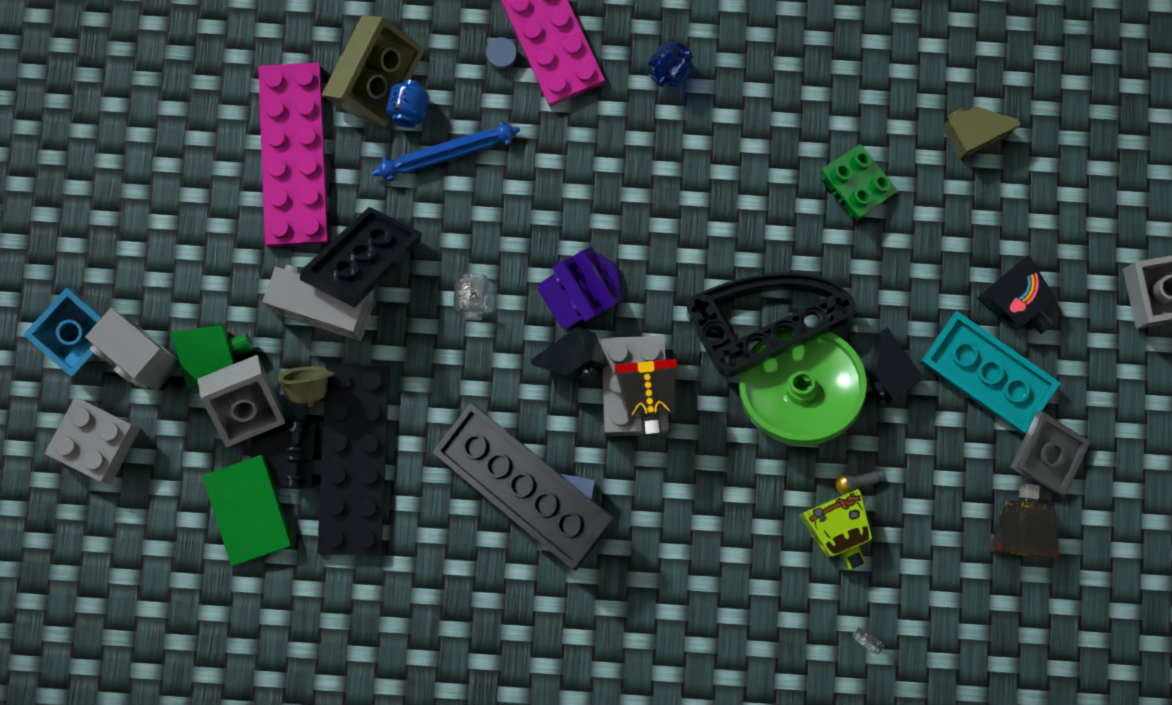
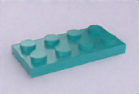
M958 311L953 313L919 362L1022 435L1027 433L1036 412L1043 410L1060 385L1059 381Z

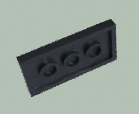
M368 207L301 270L300 280L355 308L421 242L422 232Z

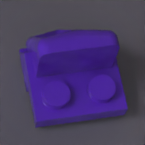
M593 247L584 249L554 265L552 268L555 274L538 285L539 293L559 326L563 329L571 327L582 319L587 321L624 300L621 295L622 288L618 266L603 255L596 253Z

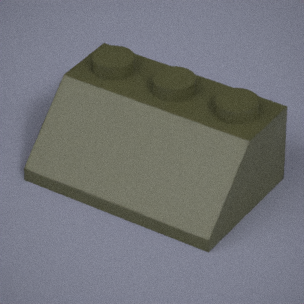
M362 15L322 96L342 110L386 129L391 119L386 112L391 88L396 84L404 83L405 80L411 79L425 48L385 18Z

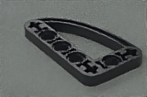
M772 273L734 280L692 296L687 302V317L716 370L725 377L741 374L847 324L852 320L855 312L854 299L843 287L831 280L802 273ZM777 290L806 291L826 297L738 340H735L716 307L717 304L738 297ZM836 304H839L841 307L847 306L846 313L843 314L840 310L835 311ZM696 305L706 308L708 321L705 324L702 314L699 311L695 312ZM831 313L830 321H828L827 315ZM810 315H816L821 319L822 324L818 328H810L805 324L804 320ZM782 328H788L794 333V338L787 342L782 341L777 337L776 333ZM711 329H719L723 332L724 337L718 342H712L708 340L706 333ZM760 341L765 344L767 349L763 354L756 355L751 353L748 348L752 342ZM740 348L743 349L744 356H740ZM724 357L736 358L735 366L731 367L729 363L723 364Z

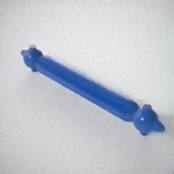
M502 121L499 123L496 131L489 129L402 155L394 162L384 157L382 158V163L372 173L373 176H382L391 182L394 180L393 177L396 175V172L406 174L493 147L498 141L508 146L511 144L514 135L520 132V128L511 127Z

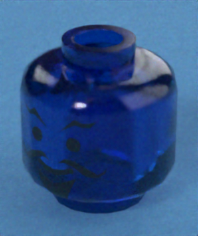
M678 41L663 43L648 60V66L651 70L649 77L660 87L664 85L669 87L679 86L693 69L692 53Z

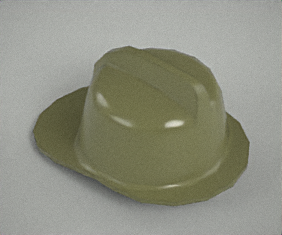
M304 366L279 373L277 380L282 384L288 401L304 404L306 407L311 408L316 401L324 398L327 393L328 377L335 375V373L327 371L322 367Z

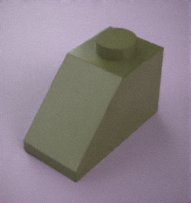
M975 106L967 111L962 107L949 114V120L942 129L958 158L961 160L1012 134L1021 124L1018 119Z

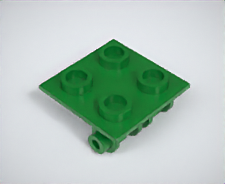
M861 144L823 167L819 173L822 177L821 182L825 183L831 192L836 190L832 196L835 197L839 194L842 197L838 203L841 204L845 201L844 209L849 214V217L851 219L854 217L857 222L867 215V212L898 192Z

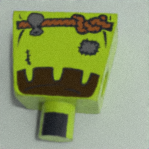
M859 489L799 514L827 558L841 553L848 570L866 563L859 545L872 540V535Z

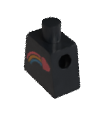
M1028 255L977 297L979 302L1015 330L1029 321L1042 334L1055 323L1043 309L1055 299V296Z

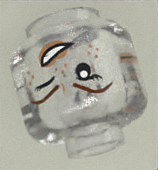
M463 274L462 279L454 284V309L459 313H463L466 320H482L483 314L490 313L494 308L493 283L487 280V276L483 274Z

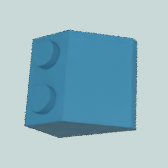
M66 287L23 335L69 376L73 377L94 354L89 349L93 344L85 336L103 315L76 290Z

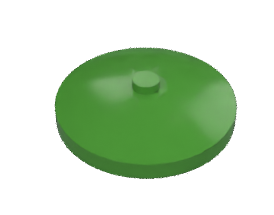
M788 328L778 330L776 333L777 337L782 341L787 342L794 338V333ZM827 332L741 373L739 377L741 403L751 422L767 436L792 445H815L838 437L856 421L862 411L866 397L867 380L862 361L846 341L831 332ZM759 341L750 351L753 354L759 355L763 354L767 348L764 343Z

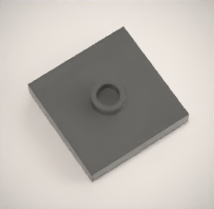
M1036 412L1010 468L1055 495L1065 497L1091 441L1044 412Z

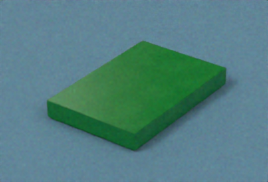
M260 455L202 475L231 566L293 546L265 455Z

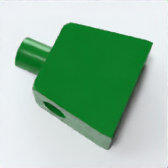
M223 325L171 333L187 389L194 394L199 392L198 378L238 363L236 356L252 352L251 342L247 334L230 338L228 330Z

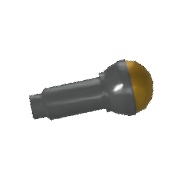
M872 471L859 475L843 473L836 479V488L841 494L846 495L857 490L859 487L876 484L884 480L882 471Z

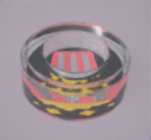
M859 626L852 635L857 642L876 655L880 654L885 647L884 643Z

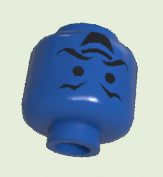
M405 80L404 83L396 84L391 88L386 112L392 118L391 121L395 125L404 128H414L416 124L424 121L430 96L427 91L421 88L422 85L419 82Z

